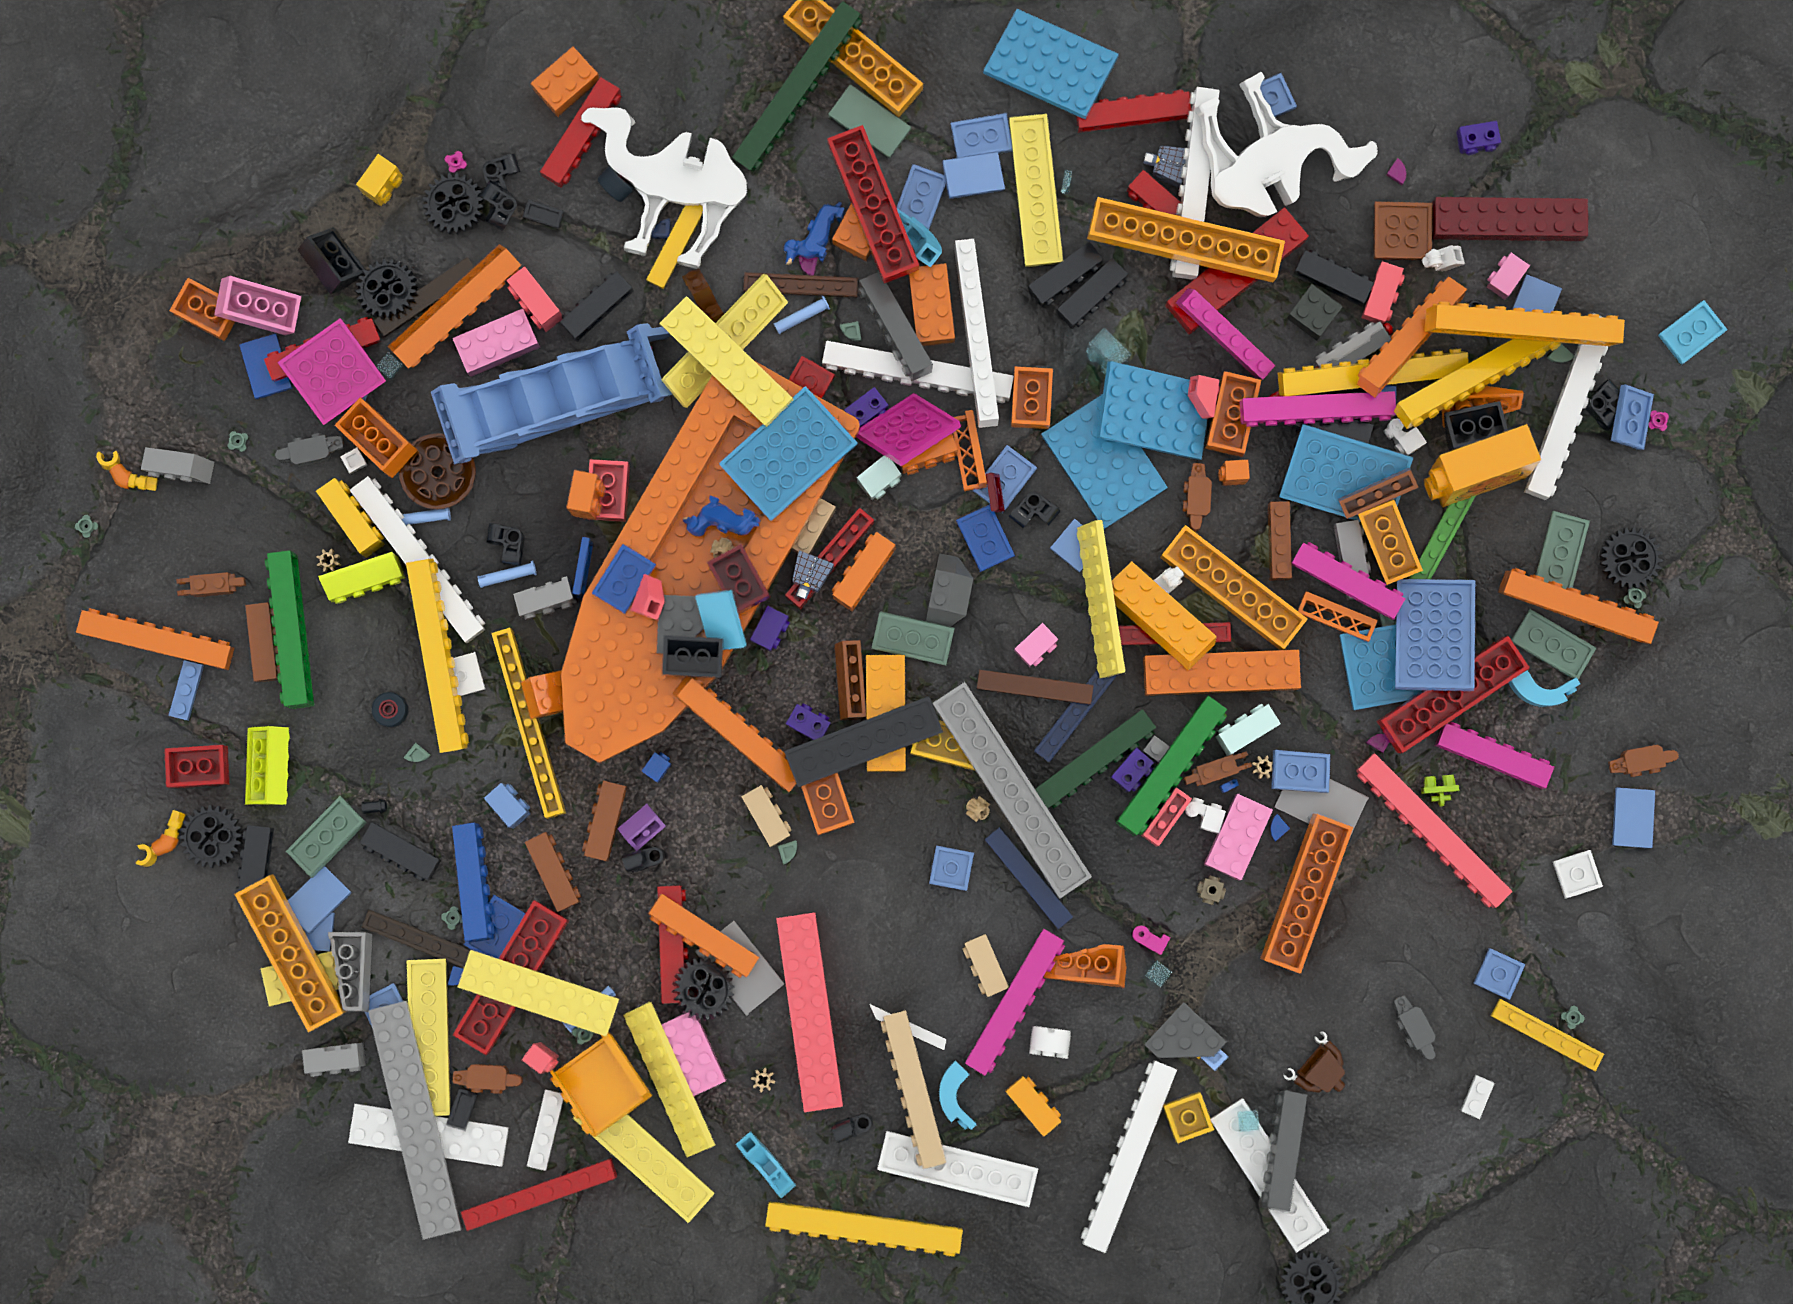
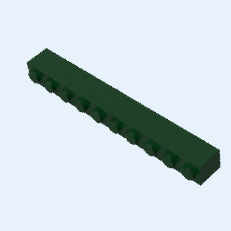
M844 1L839 4L732 156L733 159L752 172L760 169L765 155H769L774 149V142L782 138L786 131L784 130L786 125L794 121L798 108H802L806 104L808 94L810 92L813 93L819 84L817 81L821 76L824 77L830 69L828 66L832 60L836 61L839 57L841 47L849 43L853 30H857L861 26L863 16Z

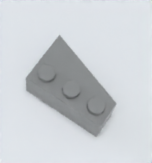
M145 447L141 470L148 472V476L159 478V475H162L170 480L179 478L185 482L195 481L210 484L214 462L195 454Z

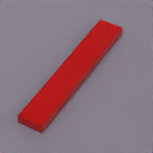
M1230 622L1202 623L1217 636L1216 642H1231ZM1138 625L1118 626L1121 645L1158 644Z

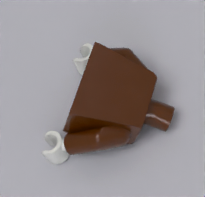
M1320 1032L1324 1040L1320 1041L1316 1036L1314 1039L1316 1043L1323 1044L1324 1046L1320 1045L1298 1070V1076L1295 1075L1293 1069L1288 1068V1070L1293 1072V1076L1288 1078L1284 1075V1078L1294 1080L1296 1085L1309 1092L1319 1093L1324 1090L1328 1093L1332 1088L1339 1092L1345 1086V1083L1341 1080L1345 1074L1342 1068V1055L1340 1050L1331 1041L1326 1040V1033Z

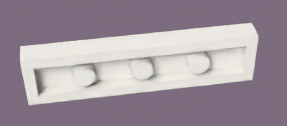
M545 1090L527 1163L528 1167L547 1170L564 1100L560 1092Z

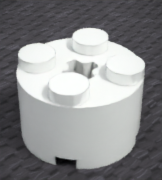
M1033 1026L1029 1054L1041 1055V1051H1043V1056L1055 1057V1053H1057L1056 1057L1068 1059L1071 1031Z

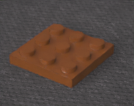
M1374 203V259L1422 260L1426 256L1425 254L1432 250V203Z

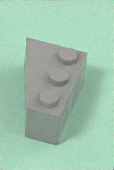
M566 576L562 578V581L548 582L544 586L533 587L513 594L519 616L521 618L525 617V620L535 618L538 613L543 612L546 615L555 612L554 609L562 607V609L573 607V604L577 603L576 597L572 594L573 586L571 580Z
M364 1042L302 1050L304 1073H310L311 1077L320 1076L323 1071H330V1074L342 1073L341 1069L348 1068L349 1072L360 1071L362 1066H366Z

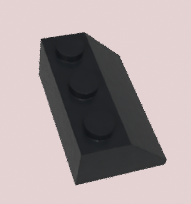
M334 227L306 237L297 249L330 295L344 290L358 280L359 276L365 274L363 270L366 269Z
M1500 401L1444 413L1445 435L1449 452L1508 431Z
M664 635L662 675L722 677L723 638Z

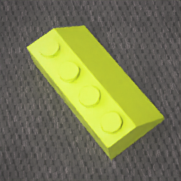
M393 552L318 576L329 601L336 604L347 601L346 598L350 596L354 598L365 595L364 592L372 590V592L381 590L383 585L389 583L390 586L399 584L401 579L405 578L399 557Z
M265 726L248 728L245 805H286L288 797V742L290 739L288 727Z

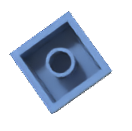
M500 783L484 799L506 825L514 829L531 814L529 811L531 807L524 799L517 798L518 792L512 785Z

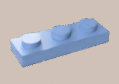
M186 660L183 661L169 716L189 721L204 665Z

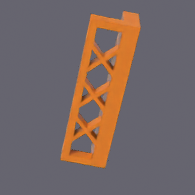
M973 410L965 411V415L954 417L959 421L966 420L967 428L964 432L958 429L953 432L958 449L957 457L964 491L987 487ZM963 437L969 440L971 444L967 450L959 445ZM966 455L974 459V464L970 469L963 465ZM970 473L977 477L978 484L967 486L966 478Z
M1307 591L1303 594L1302 602L1298 609V612L1303 616L1364 641H1370L1378 620ZM1305 603L1315 606L1317 611L1312 613L1303 611ZM1325 610L1332 613L1334 618L1329 621L1323 619L1321 611ZM1344 618L1351 621L1352 626L1342 627L1339 619ZM1362 625L1369 628L1367 636L1360 634L1356 626Z

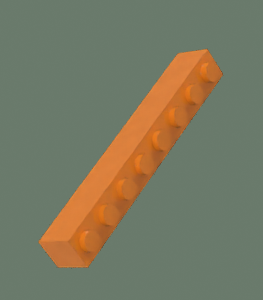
M1449 276L1444 282L1441 280L1434 289L1436 291L1433 294L1429 293L1422 306H1417L1413 312L1414 316L1412 318L1408 317L1402 324L1403 328L1400 331L1397 329L1394 332L1389 343H1384L1380 349L1381 353L1379 355L1375 354L1369 361L1370 365L1367 368L1363 367L1358 373L1359 380L1357 385L1376 398L1433 333L1425 332L1426 309L1432 307L1433 304H1438V302H1450V306L1457 305L1462 301L1467 291L1465 287Z
M91 608L88 611L82 610L76 633L229 670L235 649L229 646L230 642L218 640V643L211 642V638L201 635L198 639L192 637L193 633L181 631V634L174 633L173 628L165 626L162 629L155 628L156 624L144 622V625L137 624L136 619L126 617L125 620L118 619L119 615L107 613V616L100 615L99 610Z
M686 676L672 694L779 786L790 792L796 785V781L785 753L779 748L776 751L772 747L773 743L765 736L762 739L758 735L759 730L754 726L750 725L748 727L744 723L746 719L739 713L733 714L730 711L732 707L725 701L719 702L716 699L718 695L711 689L705 690L702 687L703 682L695 676L693 678Z

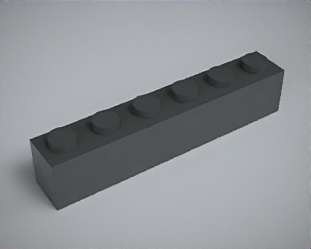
M879 272L859 280V296L867 302V309L870 314L875 316V323L878 329L883 330L885 334L884 339L887 345L892 346L895 359L897 361L900 360L904 375L906 377L909 376L910 380L914 381L932 373L933 363L887 283L883 284Z
M1284 1090L1280 1091L1275 1098L1277 1109L1272 1118L1274 1129L1269 1138L1271 1149L1266 1158L1268 1169L1263 1178L1265 1189L1262 1191L1260 1198L1262 1208L1290 1212L1307 1100L1306 1094Z

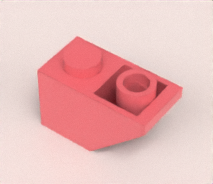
M1197 375L1190 377L1188 397L1202 419L1212 418L1216 409L1217 395L1220 391L1219 380Z
M644 574L630 611L658 620L664 605L662 582Z

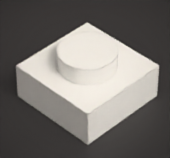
M358 448L341 456L350 474L367 466Z

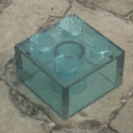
M1105 328L1088 343L1086 349L1087 357L1092 362H1097L1101 365L1100 369L1104 374H1106L1108 362L1112 361L1126 365L1131 357V353Z

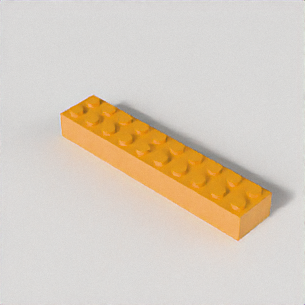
M1097 197L1087 236L1089 240L1269 282H1274L1277 278L1285 241L1100 197Z
M1438 302V304H1433L1432 307L1426 309L1425 332L1609 347L1623 343L1625 320L1618 319V316L1609 315L1599 318V314L1581 316V313L1576 312L1562 315L1561 311L1544 313V310L1539 309L1525 312L1524 308L1506 310V307L1502 306L1487 309V305L1469 307V304L1465 303L1450 306V302Z

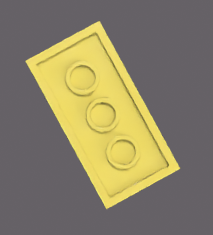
M332 951L318 954L317 957L335 990H339V981L335 972L336 966ZM274 967L261 968L269 1006L290 1002L291 999Z

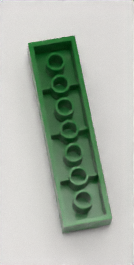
M292 551L267 553L268 559H265L266 570H269L270 578H267V585L272 593V597H269V603L274 611V616H271V622L276 630L273 640L274 645L278 648V654H276L275 658L276 664L280 666L278 682L282 684L280 701L284 703L285 707L290 709L314 706L298 555Z
M1207 696L1202 701L1118 818L1116 824L1133 836L1143 834L1148 827V824H1146L1147 820L1156 816L1160 810L1157 808L1160 802L1162 804L1166 802L1171 795L1168 792L1170 788H1175L1182 779L1180 774L1189 770L1193 764V761H1191L1193 756H1199L1205 747L1202 745L1203 742L1210 740L1216 732L1213 728L1216 725H1221L1227 717L1225 714L1227 709L1210 696Z

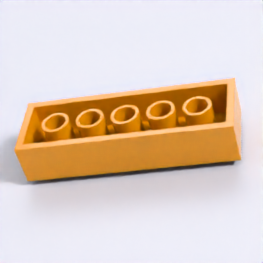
M1133 562L1128 564L1112 580L1115 606L1188 671L1215 645L1217 636Z
M866 655L867 719L905 705V655ZM905 747L867 761V772H906Z

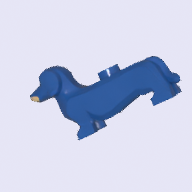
M841 202L835 206L829 204L822 206L815 221H810L807 229L810 232L805 240H789L785 243L786 265L792 264L798 255L806 259L819 257L821 262L824 261L827 254L825 246L829 239L831 223H833L835 218L837 222L841 223L845 214V208L841 207Z
M711 495L709 497L710 503L700 510L697 517L693 515L692 517L683 518V522L687 525V530L690 534L697 537L704 535L706 528L710 525L717 526V529L725 534L730 531L738 535H747L754 526H759L760 519L755 516L753 511L744 508V516L737 515L727 506L719 503L718 498Z

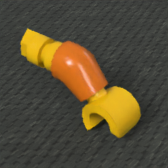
M99 451L97 452L96 458L99 464L104 469L109 470L115 484L119 487L130 489L137 486L138 489L156 491L157 478L142 475L138 477L136 474H132L120 463V456L117 451L113 452V459L109 462H105L104 455Z
M173 810L167 824L169 828L165 829L164 834H161L160 838L151 843V847L143 844L137 845L140 850L147 851V857L142 861L137 860V865L143 867L152 866L156 862L157 856L175 849L179 842V839H177L179 833L177 832L182 827L186 814Z

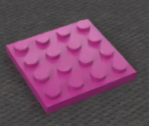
M341 318L278 362L323 425L352 406L360 397L363 398L386 382Z
M913 393L885 411V413L860 427L856 438L902 466L952 434L961 425L959 420Z

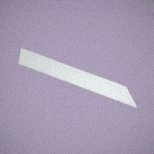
M870 1004L877 1020L882 1022L884 1021L883 1016L891 1015ZM909 1022L912 1036L942 1050L945 1049V1038Z

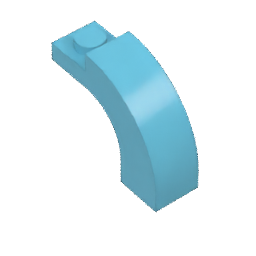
M897 209L911 246L915 250L916 258L931 268L942 253L940 243L913 216L910 218Z
M1528 670L1508 682L1511 689L1520 699L1539 707H1551L1568 701L1564 693L1568 696L1577 691L1576 686L1580 685L1578 679L1574 678L1556 689H1544L1534 682Z
M954 1061L947 1068L941 1079L939 1088L940 1103L945 1115L951 1122L958 1117L959 1120L957 1122L965 1130L967 1128L972 1130L977 1124L959 1107L956 1100L957 1089L968 1077L969 1073Z
M749 1132L736 1144L746 1159L759 1170L780 1198L796 1186L782 1165L752 1132Z

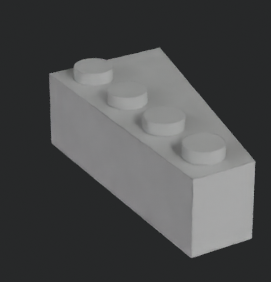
M328 932L332 945V956H334L336 966L335 972L339 981L338 987L343 1011L368 1012L372 934L366 932Z

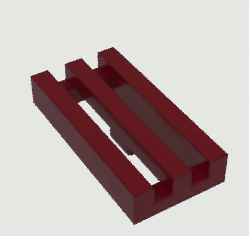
M987 473L986 481L991 511L997 513L1004 512L1005 507L1000 475Z

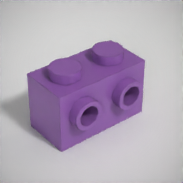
M646 804L623 823L618 830L626 841L638 851L666 825L651 807Z

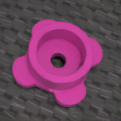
M460 151L445 157V162L448 163L451 173H455L467 166V163L463 161V154Z
M1652 411L1648 427L1650 429L1657 428L1661 431L1666 430L1668 414L1666 412Z

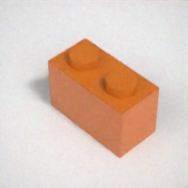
M1248 460L1225 461L1218 470L1219 481H1222V486L1246 484L1250 479Z

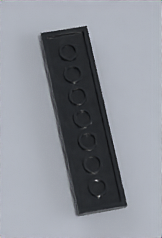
M930 696L784 752L799 788L941 734L943 730Z

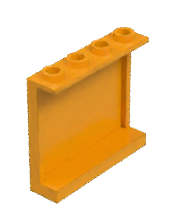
M609 1031L607 1036L601 1035L602 1039L556 1072L550 1071L553 1076L550 1078L556 1088L560 1087L562 1090L561 1096L566 1103L570 1102L573 1107L570 1110L576 1119H581L583 1123L581 1124L582 1129L587 1135L590 1133L594 1137L652 1096Z

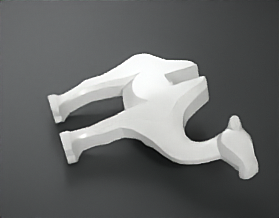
M1262 72L1239 84L1251 105L1260 134V139L1246 147L1239 156L1229 148L1220 135L1216 117L1219 104L1218 97L1216 96L1194 109L1201 119L1203 146L1210 160L1213 198L1219 205L1225 208L1242 209L1257 217H1266L1277 212L1265 189L1269 185L1274 184L1285 206L1292 204L1298 199L1301 166L1307 155L1314 149L1322 148L1330 155L1335 169L1333 181L1356 176L1377 155V145L1375 142L1371 141L1362 147L1349 148L1340 134L1330 126L1323 124L1296 126L1283 124L1276 120L1270 105L1266 102L1260 90L1261 83L1265 78Z
M588 108L582 114V121L584 123H592L607 133L605 153L608 164L617 174L636 188L645 202L638 237L625 242L624 251L642 256L646 255L658 216L668 202L681 205L703 206L701 233L692 248L687 253L678 256L677 259L679 265L694 269L700 268L701 258L710 245L718 238L721 224L730 212L741 203L747 193L746 179L740 169L731 161L725 146L720 141L710 138L704 164L695 157L687 159L692 133L686 132L680 134L658 154L646 157L634 156L628 152L626 141L631 126L635 124V120L629 116L626 110L621 108Z

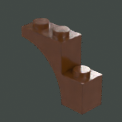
M700 269L692 270L682 276L697 306L716 323L724 313Z

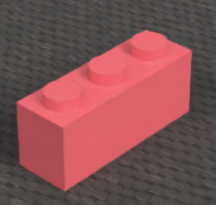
M1383 261L1380 263L1361 317L1362 319L1374 323L1381 322V324L1390 320L1393 310H1390L1392 303H1396L1399 293L1396 290L1398 285L1401 286L1405 275L1402 272L1404 268Z
M1175 788L1141 836L1158 847L1192 798L1178 788Z
M542 1042L533 1044L522 1060L542 1074L550 1072L557 1066L559 1055Z

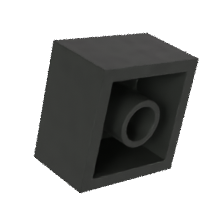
M1312 284L1288 315L1287 319L1318 341L1343 306Z

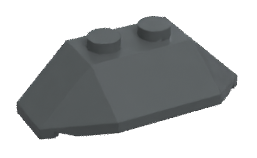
M939 553L926 618L927 622L951 627L967 614L973 577L959 557Z

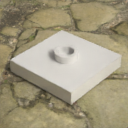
M476 652L455 657V668L453 669L459 683L457 687L458 695L464 696L485 690Z
M1591 850L1553 861L1565 898L1603 887Z

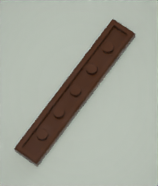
M744 272V292L763 274H766L781 294L857 298L858 278Z
M979 670L977 682L978 690L1091 705L1094 685L986 670Z

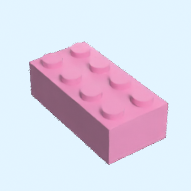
M228 276L221 279L214 316L282 335H289L295 332L301 296Z
M523 309L453 338L464 367L470 377L540 348Z
M1235 794L1204 865L1238 881L1242 880L1273 810L1240 794Z
M690 1012L662 1024V1027L693 1096L727 1080L700 1020H696V1015L689 1018Z

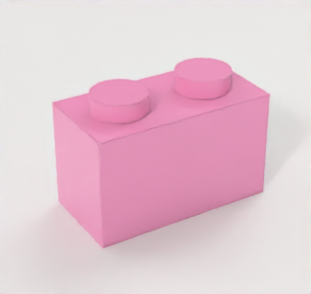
M1510 253L1508 257L1503 256L1498 263V266H1500L1497 272L1493 271L1487 279L1489 281L1487 288L1504 300L1511 294L1530 266L1513 253Z
M1042 623L1014 651L1029 667L1032 665L1036 667L1043 660L1042 655L1045 652L1050 654L1057 647L1056 642L1058 639Z

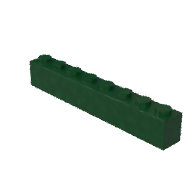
M1142 709L1035 789L1047 809L1049 807L1056 808L1062 803L1060 799L1065 795L1068 798L1078 791L1076 787L1080 784H1083V786L1087 785L1093 780L1091 776L1096 772L1100 775L1107 770V764L1112 760L1114 763L1118 762L1124 757L1123 752L1127 749L1131 752L1139 746V740L1142 738L1147 740L1154 735L1153 730L1156 726Z

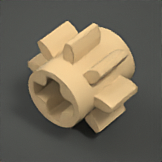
M721 538L719 541L714 540L710 553H713V557L716 558L734 548V546L727 538Z
M330 549L329 553L322 550L323 554L316 556L320 560L317 566H324L323 571L325 573L328 569L335 571L336 565H341L337 562L340 555H333V549ZM327 557H330V558H331V560H330V563H331V564H329V565H328L327 563H325V562H327Z
M1258 756V762L1251 763L1255 766V770L1252 773L1257 772L1259 774L1258 779H1261L1263 775L1266 778H1270L1269 772H1272L1273 761H1268V756H1265L1263 760ZM1266 763L1265 767H1267L1268 770H1264L1262 772V768L1259 767V765Z
M980 796L978 799L973 798L967 803L966 809L968 811L966 814L976 822L978 819L983 820L989 815L990 809L988 806L990 804Z
M764 1068L762 1073L756 1070L757 1077H751L752 1080H756L753 1088L761 1087L760 1092L765 1087L770 1091L771 1087L769 1084L775 1083V1080H771V1076L774 1073H766V1068ZM760 1075H762L763 1077H768L766 1081L767 1085H765L764 1083L760 1084L758 1082L760 1080Z

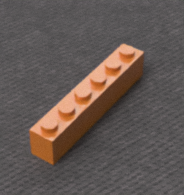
M663 894L659 895L648 912L651 916V921L657 925H660V923L667 926L666 930L674 936L678 933L684 937L682 941L692 947L695 944L700 948L698 950L706 957L709 955L715 957L716 960L714 962L723 968L727 965L732 969L731 973L739 978L742 976L747 977L760 958Z

